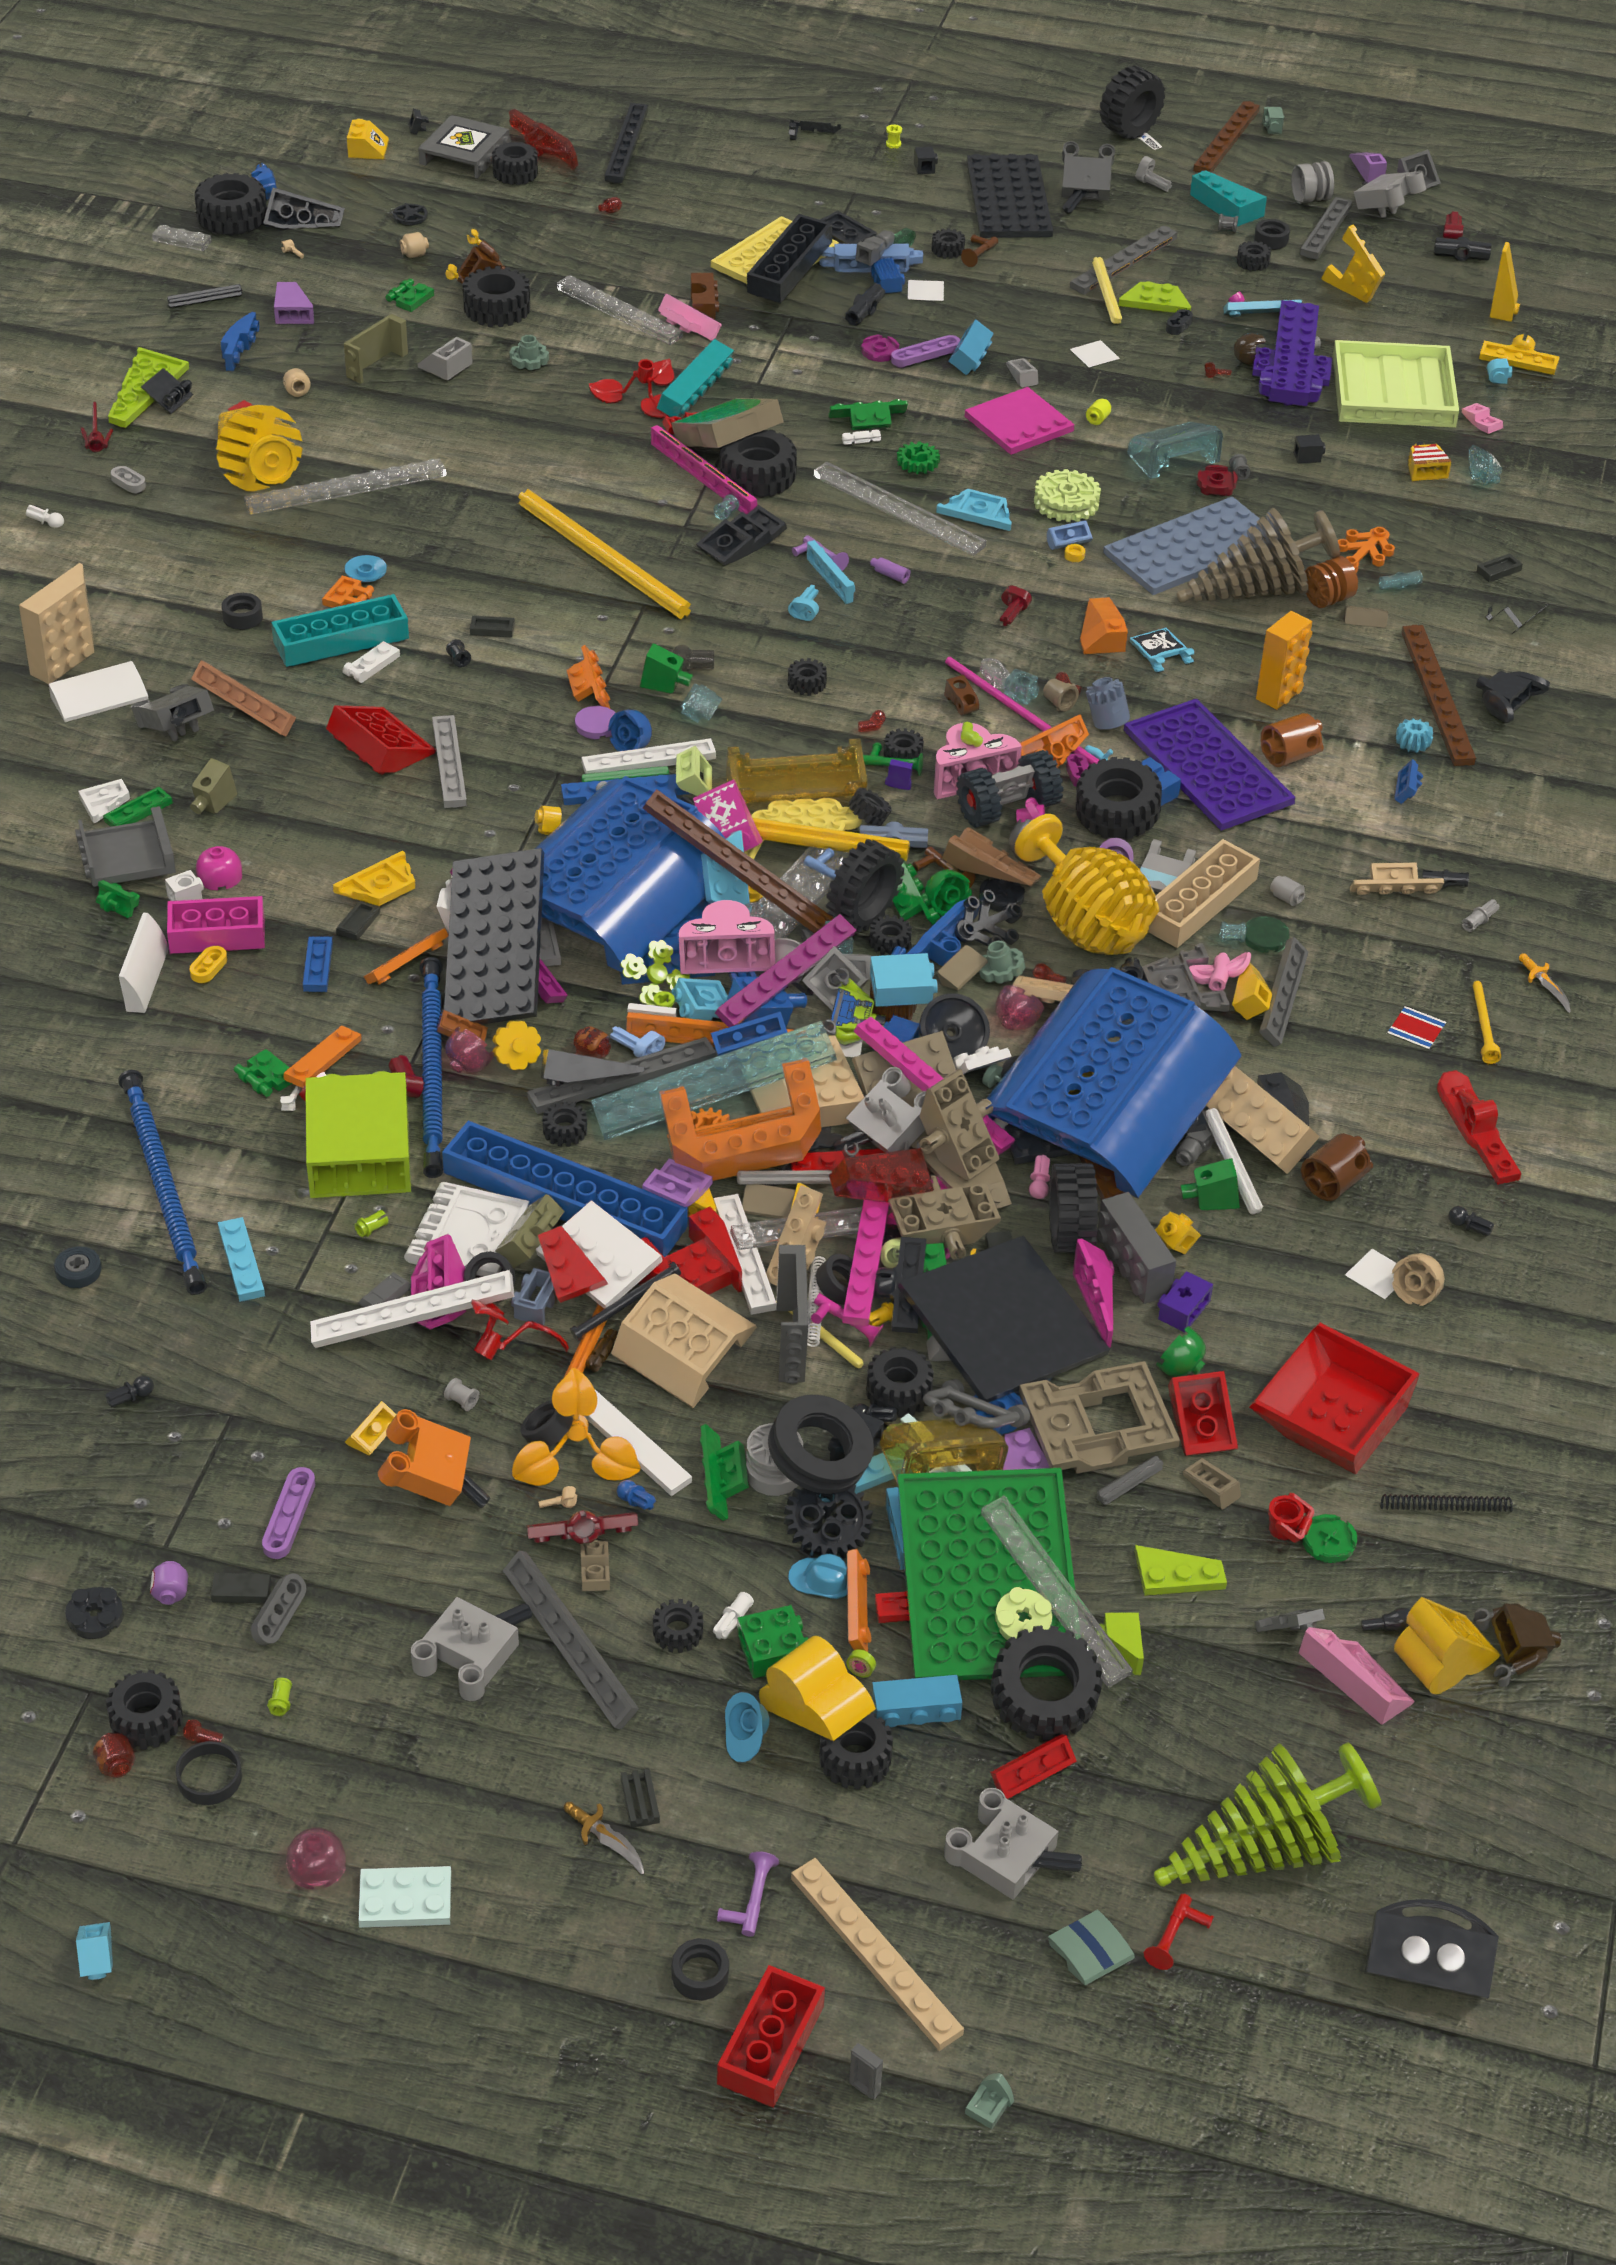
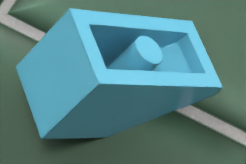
M110 1922L79 1926L76 1945L80 1977L88 1976L90 1980L106 1977V1973L112 1972L113 1967Z

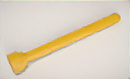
M1475 981L1473 983V991L1484 1046L1481 1049L1482 1060L1487 1064H1495L1501 1059L1500 1047L1493 1041L1482 983Z

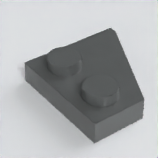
M1323 1608L1301 1609L1256 1620L1254 1623L1256 1632L1288 1627L1291 1630H1306L1309 1627H1317L1316 1622L1325 1620Z

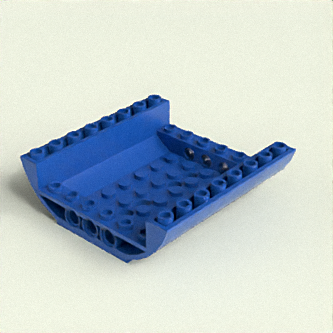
M624 776L622 779L609 781L534 848H542L545 853L542 917L604 945L607 966L619 972H622L624 969L620 963L625 960L627 954H634L636 958H643L650 951L648 945L651 941L659 942L706 897L701 859L703 852L642 809L656 789L627 776ZM661 792L725 838L720 830L698 811L696 806Z
M1113 967L1110 969H1093L1085 972L1078 978L990 1093L987 1099L992 1104L987 1106L986 1109L993 1106V1112L988 1114L992 1120L998 1118L1114 1171L1117 1189L1125 1193L1129 1192L1132 1196L1139 1198L1242 1055L1229 1034L1212 1017L1197 1007L1195 1002ZM1128 1019L1133 1020V1022L1129 1025H1124L1121 1023L1122 1021ZM1109 1038H1120V1040L1117 1042L1108 1041ZM1089 1071L1094 1073L1091 1077L1082 1076L1083 1073ZM1075 1089H1078V1090L1081 1091V1092H1080L1079 1094H1077V1095H1070V1094H1068L1069 1091H1072V1090H1075Z

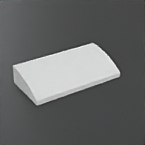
M132 661L49 683L51 699L64 722L148 699L144 684Z
M148 913L142 914L119 974L126 1012H146L169 950L162 930Z

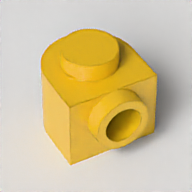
M542 805L539 810H536L535 823L539 826V833L549 835L561 825L562 813L560 807Z

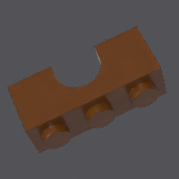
M691 273L692 308L715 320V312H719L717 280H714L713 273Z

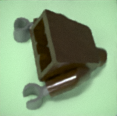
M1505 1603L1502 1607L1494 1608L1493 1612L1490 1613L1488 1610L1480 1608L1474 1614L1476 1628L1479 1631L1487 1630L1490 1627L1491 1621L1506 1663H1512L1510 1667L1501 1664L1495 1668L1494 1677L1505 1675V1677L1498 1680V1686L1505 1687L1510 1683L1511 1675L1516 1673L1521 1675L1546 1661L1548 1654L1554 1648H1558L1561 1645V1634L1550 1631L1545 1616L1542 1613L1528 1610L1520 1604Z

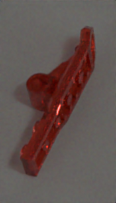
M516 109L509 111L511 127L525 136V144L534 147L538 157L544 153L555 155L566 162L571 169H575L578 166L577 155L569 139L545 124L535 122Z

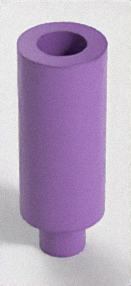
M882 557L879 559L872 558L870 565L875 567L876 572L903 584L910 577L909 569Z

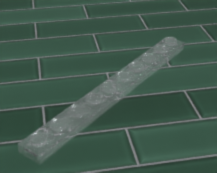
M440 458L429 459L428 461L410 463L398 467L393 466L388 469L373 470L362 474H352L347 477L332 478L326 481L312 482L311 484L292 486L286 489L272 490L260 494L255 493L245 496L244 503L251 515L446 476V469Z
M825 462L814 470V477L824 483L866 502L967 554L974 556L986 547L985 539L829 462Z

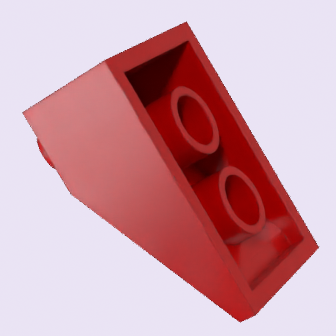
M1224 1371L1172 1378L1168 1384L1172 1412L1185 1456L1237 1450L1238 1445Z

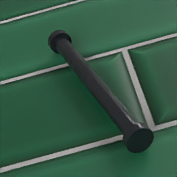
M671 1262L668 1264L669 1267L652 1279L578 1327H571L570 1331L573 1337L578 1342L582 1340L583 1335L643 1297L654 1282L672 1274L680 1276L681 1271L677 1264Z

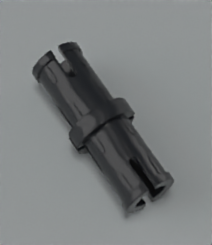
M1423 869L1422 879L1443 878L1444 884L1442 887H1447V885L1468 887L1469 872H1449V869H1444V871Z

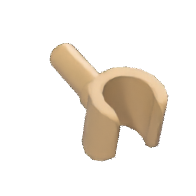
M291 239L281 242L284 247H281L284 253L291 251L301 259L304 257V254L295 248Z
M564 1487L562 1496L539 1501V1507L543 1508L556 1504H562L566 1508L574 1507L577 1502L575 1487Z

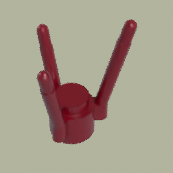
M93 402V432L87 436L83 427L80 430L85 441V448L93 452H100L103 448L108 447V441L113 433V429L109 430L105 439L101 432L97 431V403Z

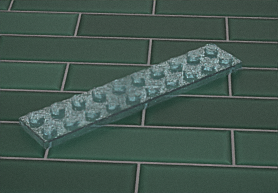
M822 1021L598 1097L591 1100L604 1140L665 1120L659 1091L684 1086L691 1111L784 1079L781 1063L807 1058L811 1069L836 1061L837 1057Z

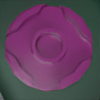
M872 335L863 340L861 353L872 361H890L892 352L899 349V343L890 336L882 338L883 335Z

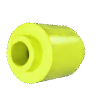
M1106 399L1096 400L1086 411L1087 420L1093 425H1100L1111 413L1110 402Z

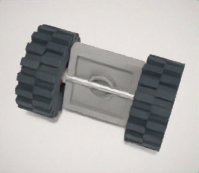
M1040 750L1023 755L1018 762L1020 764H1017L1016 768L1003 773H995L993 776L990 772H987L986 768H978L961 773L957 778L958 782H956V787L958 788L956 794L959 796L957 800L961 804V812L965 814L964 818L968 820L970 826L973 825L976 828L999 821V817L1002 814L1000 811L1002 810V805L1025 798L1027 800L1032 797L1036 799L1039 805H1044V807L1060 803L1063 798L1061 793L1063 792V786H1061L1063 780L1060 778L1059 774L1061 772L1060 769H1057L1056 760L1053 761L1052 754H1049L1047 750Z

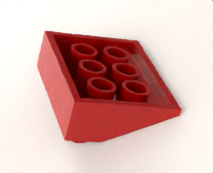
M334 705L326 727L336 740L343 742L348 750L355 752L360 756V760L371 765L373 770L379 774L397 772L436 752L434 747L384 707Z

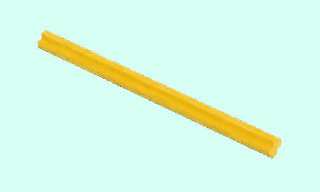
M529 489L525 493L521 492L518 498L521 500L518 504L673 615L682 619L684 615L688 616L691 610L689 607L691 603Z
M752 818L762 840L849 852L852 848L856 850L859 842L865 843L866 839H870L901 855L900 858L904 861L908 859L910 848L908 840Z

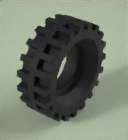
M866 839L865 843L859 842L857 849L852 848L847 859H842L840 869H836L834 872L836 875L834 881H830L829 887H831V892L827 893L826 897L830 900L826 904V908L830 910L828 914L833 918L841 914L858 932L869 930L874 920L878 921V917L882 916L883 918L886 915V909L888 907L891 908L893 905L891 901L899 893L897 888L898 885L902 884L903 879L900 876L904 873V867L901 866L904 860L900 858L901 855L875 840Z

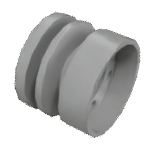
M1314 162L1312 165L1306 163L1294 166L1291 186L1297 203H1309L1313 200L1325 201L1332 198L1334 175L1328 162Z
M768 1423L753 1430L747 1439V1476L750 1486L757 1492L770 1496H780L790 1493L798 1485L789 1480L778 1469L771 1457L768 1447V1436L773 1423ZM797 1432L799 1442L803 1446V1440Z

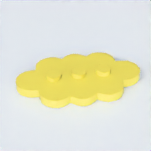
M799 798L793 802L783 799L775 800L768 805V810H758L751 815L752 818L840 831L856 829L862 824V819H859L858 815H854L849 807H842L840 802L832 798H821L816 801L809 798Z

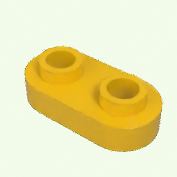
M220 946L206 948L190 966L191 979L197 983H206L212 980L227 963L226 950Z

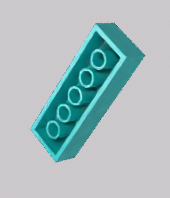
M395 594L271 622L273 643L286 667L376 647L383 641L392 643L409 639L408 617Z

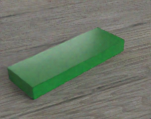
M157 787L104 814V822L110 827L136 823L152 814L151 808L160 806V809H163L173 804L172 797L163 789Z

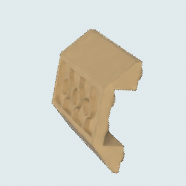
M672 1274L654 1282L623 1320L611 1354L688 1406L694 1408L709 1389L705 1379L731 1346L735 1343L742 1347L757 1326L677 1274Z

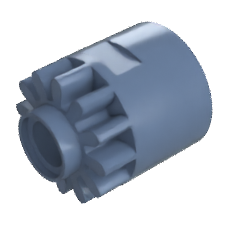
M1104 677L1092 683L1093 686L1087 687L1086 695L1096 728L1112 729L1129 721V708L1123 684L1119 682V679L1113 681L1110 677Z

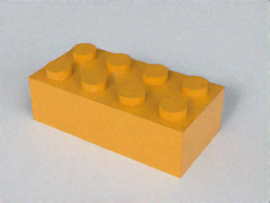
M1290 611L1266 630L1256 695L1257 700L1278 710L1282 705L1287 704L1293 696L1302 691L1304 687L1303 677L1307 669L1306 659L1310 651L1308 646L1312 636L1311 628L1313 621Z

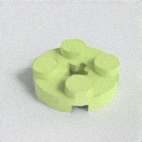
M1016 1587L999 1601L995 1620L1000 1628V1633L1005 1639L1008 1640L1010 1637L1017 1639L1019 1631L1028 1629V1632H1032L1033 1626L1042 1625L1043 1629H1049L1052 1622V1607L1050 1602L1039 1593ZM1027 1612L1031 1620L1025 1619L1024 1622H1021L1017 1613Z

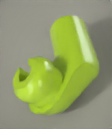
M964 722L961 731L962 742L974 747H980L983 743V737L973 731L972 723Z

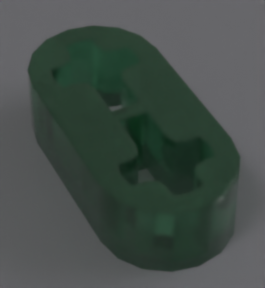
M909 228L902 229L894 234L893 244H909L910 247L916 238L915 231Z

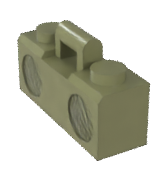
M544 1195L527 1207L495 1252L504 1256L511 1266L515 1268L531 1258L536 1248L540 1246L538 1235L554 1227L565 1211L549 1195Z

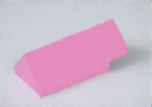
M1309 1627L1305 1631L1299 1654L1381 1725L1415 1702L1358 1642L1341 1640L1331 1630Z

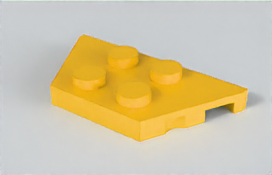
M404 851L333 884L334 893L377 906H381L415 889V879L413 874H411L409 863L406 862Z

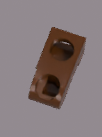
M964 675L946 679L944 696L956 705L960 715L979 710L978 697ZM959 683V688L954 687V684Z

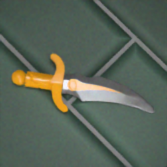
M1525 953L1520 954L1519 960L1530 971L1528 982L1532 983L1534 978H1538L1541 985L1547 988L1561 1002L1567 1012L1570 1013V1003L1566 995L1552 981L1551 977L1546 974L1549 964L1545 963L1544 967L1537 966Z

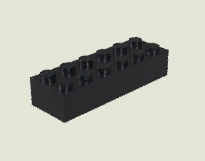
M798 214L747 273V293L781 303L832 243V223Z

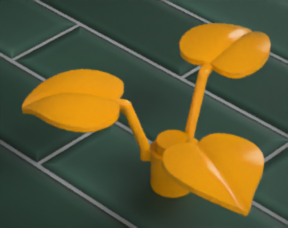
M572 1368L556 1385L552 1394V1404L556 1411L563 1416L573 1417L570 1429L551 1452L548 1445L542 1441H534L525 1445L514 1460L512 1476L516 1480L535 1486H542L552 1482L559 1470V1463L553 1456L558 1453L567 1439L576 1442L584 1439L588 1440L592 1449L598 1453L592 1460V1468L604 1479L624 1480L630 1478L640 1471L641 1466L634 1447L622 1437H609L602 1442L601 1448L597 1447L591 1437L592 1435L588 1433L589 1424L588 1420L584 1417L594 1413L597 1407V1394L589 1379L578 1369Z

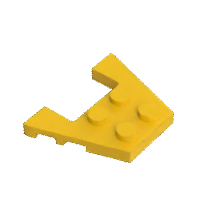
M1351 225L1347 228L1342 240L1355 251V254L1345 273L1342 274L1331 264L1326 268L1321 279L1367 303L1373 298L1385 273L1374 255L1368 253L1364 246L1365 241L1359 239L1355 232L1357 231L1356 227Z

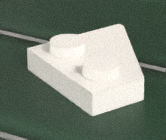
M122 779L78 791L79 798L93 823H97L103 818L104 814L118 808L130 799L129 791Z

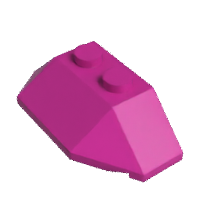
M449 1234L426 1243L424 1247L425 1252L420 1257L411 1276V1295L465 1282V1267ZM466 1310L416 1323L428 1329H433L453 1321L464 1314Z

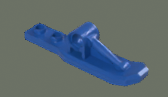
M965 900L956 903L906 954L928 953L929 959L941 966L945 965L961 948V943L955 936V928L957 923L964 918ZM980 905L974 911L973 920L978 916Z

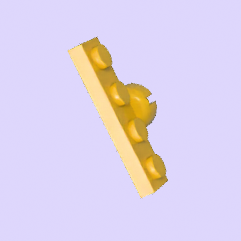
M1524 334L1516 336L1511 345L1484 341L1479 359L1486 361L1507 358L1509 366L1551 375L1555 374L1559 362V356L1534 351V339L1528 335L1526 341H1524Z

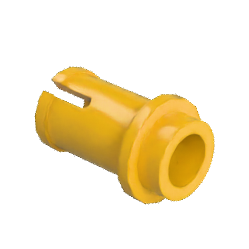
M884 1302L880 1308L871 1312L869 1325L877 1327L888 1320L892 1322L894 1304L892 1302Z

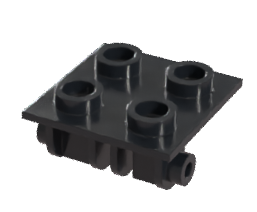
M162 368L140 387L170 414L194 395L190 392L192 388L190 380H182L180 383L165 368Z

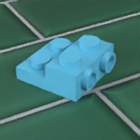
M678 978L675 987L671 991L675 1002L680 1007V1016L689 1019L711 1021L713 1017L719 1018L715 1014L717 1008L728 1001V995L719 980Z

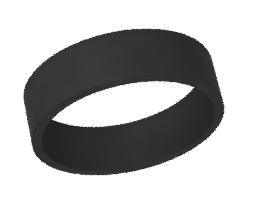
M216 1741L201 1742L188 1748L180 1756L176 1764V1778L181 1794L187 1800L199 1805H214L230 1798L238 1790L242 1781L241 1764L236 1751L230 1746ZM219 1754L235 1763L237 1771L234 1778L228 1785L217 1791L197 1792L188 1788L181 1781V1774L186 1765L199 1756Z

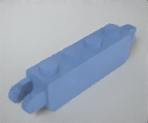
M834 244V247H828L822 254L823 257L827 256V258H821L819 262L823 267H834L837 272H871L870 265L856 260L857 244ZM892 244L884 250L881 259L892 257L895 264H899L900 272L908 271L909 266L913 264L923 263V251L909 248V244Z

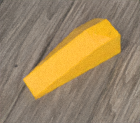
M1505 242L1490 318L1512 322L1514 315H1518L1520 304L1517 303L1518 291L1510 244Z

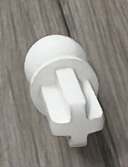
M29 505L26 510V516L41 521L42 525L44 521L48 522V525L52 528H58L64 524L63 516L56 512L48 514L49 509L43 510Z

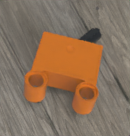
M403 1409L396 1414L386 1429V1435L395 1444L400 1445L409 1442L407 1455L399 1451L392 1452L378 1470L379 1480L386 1486H398L448 1506L452 1505L462 1491L479 1508H483L489 1502L490 1497L465 1474L471 1437L420 1418L411 1410Z

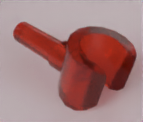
M1212 362L1205 363L1204 365L1206 376L1209 378L1214 377L1216 374L1231 375L1232 372L1231 370L1215 369V364Z

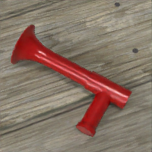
M1181 1894L1160 1942L1156 1947H1148L1144 1951L1145 1960L1157 1969L1168 1970L1173 1966L1174 1960L1169 1954V1950L1184 1918L1202 1924L1208 1929L1212 1924L1214 1916L1207 1915L1190 1907L1192 1898L1189 1895Z

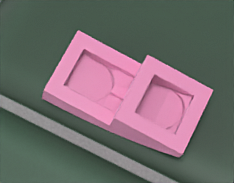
M1475 403L1462 408L1463 415L1475 427L1487 434L1503 428V421L1490 416V408Z

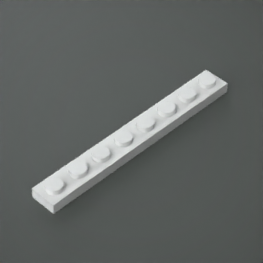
M507 1270L311 1321V1343L315 1348L470 1309L473 1308L471 1304L472 1299L483 1304H489L514 1297L513 1276Z

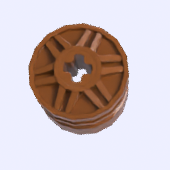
M1343 556L1317 563L1305 570L1308 580L1306 581L1308 584L1306 595L1311 603L1318 608H1325L1336 602L1352 598L1357 592L1358 578L1351 562Z

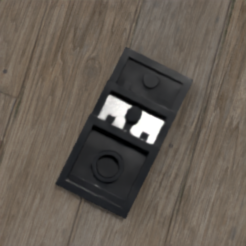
M757 505L747 515L741 512L731 522L725 519L696 545L723 565H727L759 550L787 529V525L784 521L760 505Z

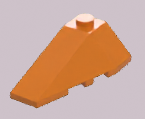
M1110 597L1089 598L1080 637L1083 653L1125 652L1128 631L1124 618Z
M1081 714L1019 742L1022 746L1021 756L1040 750H1047L1049 754H1052L1053 761L1056 760L1058 768L1066 761L1069 754L1076 750L1089 735Z

